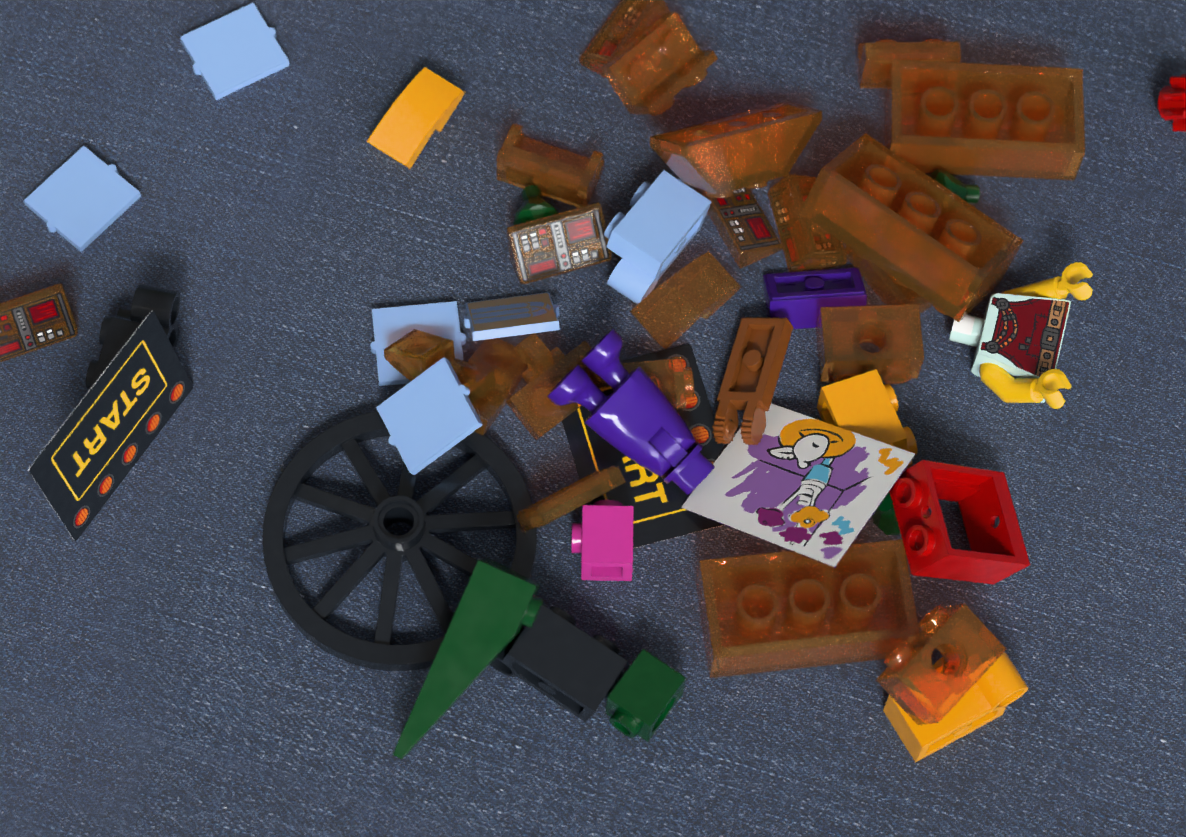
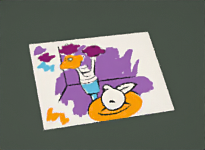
M771 403L769 411H765L766 428L762 434L761 442L758 445H746L743 443V439H741L740 428L735 437H733V441L728 443L714 462L715 468L693 490L681 508L836 567L916 454Z

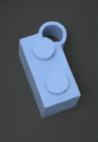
M665 170L661 172L652 184L646 181L643 182L630 201L632 208L626 215L618 212L604 232V236L609 239L606 247L622 258L611 273L607 285L641 306L654 290L660 277L700 230L712 201Z

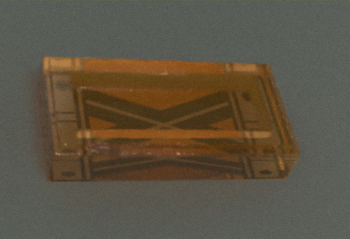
M613 465L603 468L518 511L519 514L516 516L523 531L541 527L620 486L626 481L619 466L615 467Z

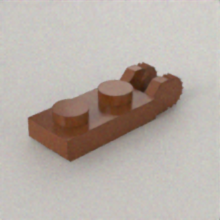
M741 318L717 397L719 405L714 425L712 426L715 442L728 444L733 441L734 433L737 431L739 424L737 410H745L743 422H741L742 426L740 427L743 443L746 445H758L761 442L762 434L766 428L765 411H769L793 331V326L788 318Z

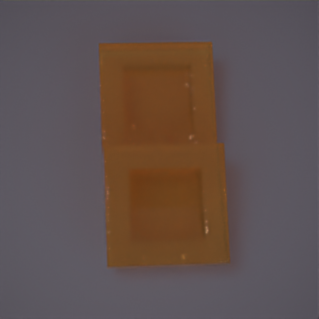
M708 251L672 275L630 312L660 346L666 350L698 319L703 317L707 320L742 287Z
M414 329L384 349V358L410 381L443 357L447 358L461 384L470 389L468 397L472 404L496 387L494 370L455 358L453 340Z
M499 338L486 339L470 357L466 372L460 379L461 384L470 389L468 397L483 424L474 432L483 436L507 404L533 358L532 354Z

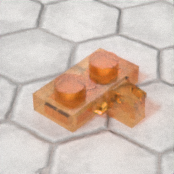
M533 333L524 338L513 349L528 368L521 374L527 385L511 396L506 403L536 441L581 407L577 403L558 406L547 397L574 366L578 364L600 390L608 386L600 376L589 370L581 362V359L592 349L586 340L564 356L558 347L550 351L536 333Z

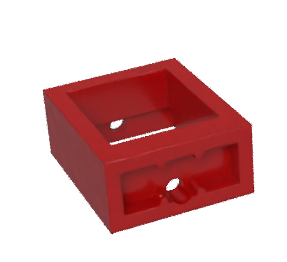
M922 460L903 471L889 491L911 575L994 585L1030 566L1004 472ZM939 500L958 502L971 551L952 549ZM997 517H999L1000 522L999 525L996 527L995 520Z

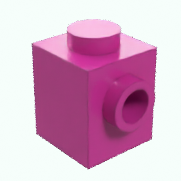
M600 500L593 505H582V523H572V553H582L581 580L632 581L634 506H623L621 502L615 500Z

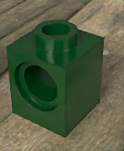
M642 649L607 697L606 714L610 716L609 722L625 736L635 738L638 735L649 742L683 695L686 677Z

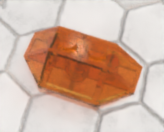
M787 101L771 107L751 110L651 136L650 147L683 183L704 190V194L708 197L727 198L733 195L734 190L741 188H763L767 186V181L787 176L821 123L822 111Z

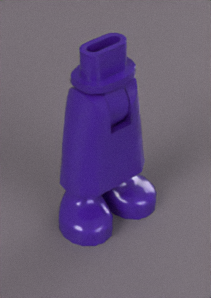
M612 328L581 359V362L589 370L600 376L613 389L611 395L606 396L593 383L589 375L577 364L552 389L547 397L558 406L577 403L585 407L591 414L584 423L638 465L662 477L666 484L673 481L686 495H689L710 474L715 466L700 452L703 446L696 442L682 417L640 366L631 373L624 368L619 358L623 345L622 337Z

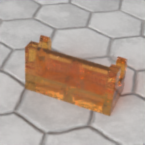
M513 123L497 155V180L523 189L529 185H536L541 189L543 196L586 210L604 169L605 160H602L604 153L594 150L591 158H587L525 137L524 133L521 132L523 126Z

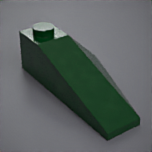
M492 559L478 560L392 755L400 759L406 757L516 637L522 625L532 628L544 599L536 596L540 587L539 583Z

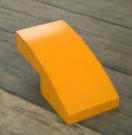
M424 67L395 100L367 142L411 169L434 131H442L465 92Z

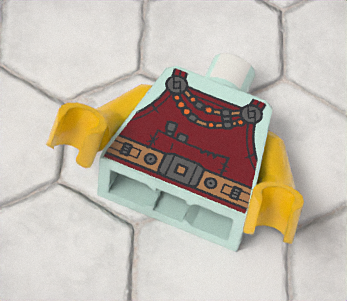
M1075 262L1064 269L1061 277L1056 276L1006 290L1002 293L992 294L983 318L960 312L955 313L949 340L976 347L971 372L980 377L981 381L1003 402L1045 403L1046 401L1051 408L1059 409L1064 405L1065 400L1058 389H1070L1072 387L1064 372L1056 369L1071 301L1065 299L1068 293H1071L1078 300L1089 299L1093 289L1086 282H1078L1085 278H1091L1093 273L1085 264Z

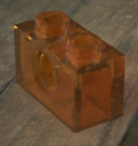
M919 304L820 307L816 325L820 382L833 381L836 383L875 369L878 370L881 379L889 384H901L918 378L924 360ZM865 342L873 343L881 351L875 353L867 352L859 344Z
M965 603L949 607L938 605L928 612L918 624L922 631L911 643L905 641L889 653L884 660L888 667L876 679L917 725L939 723L1006 650ZM935 648L942 654L944 660L943 669L940 673L934 669L931 661L932 652Z

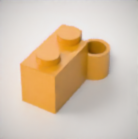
M877 369L821 387L817 410L823 422L917 455L918 448L914 434L908 426L902 427L896 413L898 411L896 394L889 383L883 384ZM911 460V462L908 464V466L906 467V469H908V468H910V467L912 466V464H913V463H912V460Z
M954 650L936 661L933 665L935 670L920 678H918L916 673H913L894 683L889 689L891 694L888 696L883 711L913 760L917 762L1003 715L1007 705L1025 694L1028 686L1007 653L997 654L981 664L975 654L964 658L960 650Z

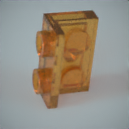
M667 12L600 69L630 114L657 116L668 110L675 103L673 97L684 87L689 88L702 81L708 75L707 68L718 57L713 50H700L678 13Z
M883 39L874 43H860L857 48L860 88L953 87L961 61L960 42H945L941 39H927L922 42H897L891 39Z

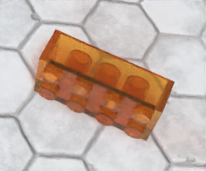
M891 60L885 86V171L932 173L936 169H941L950 174L1075 180L1085 155L1083 69Z
M866 133L821 168L800 210V213L813 221L818 229L830 233L852 248L860 258L872 262L891 275L899 285L910 288L930 302L937 311L952 317L957 322H960L1001 282L1024 242L1020 237Z
M902 539L851 544L836 567L794 551L699 560L696 588L710 678L913 656L920 638V631Z

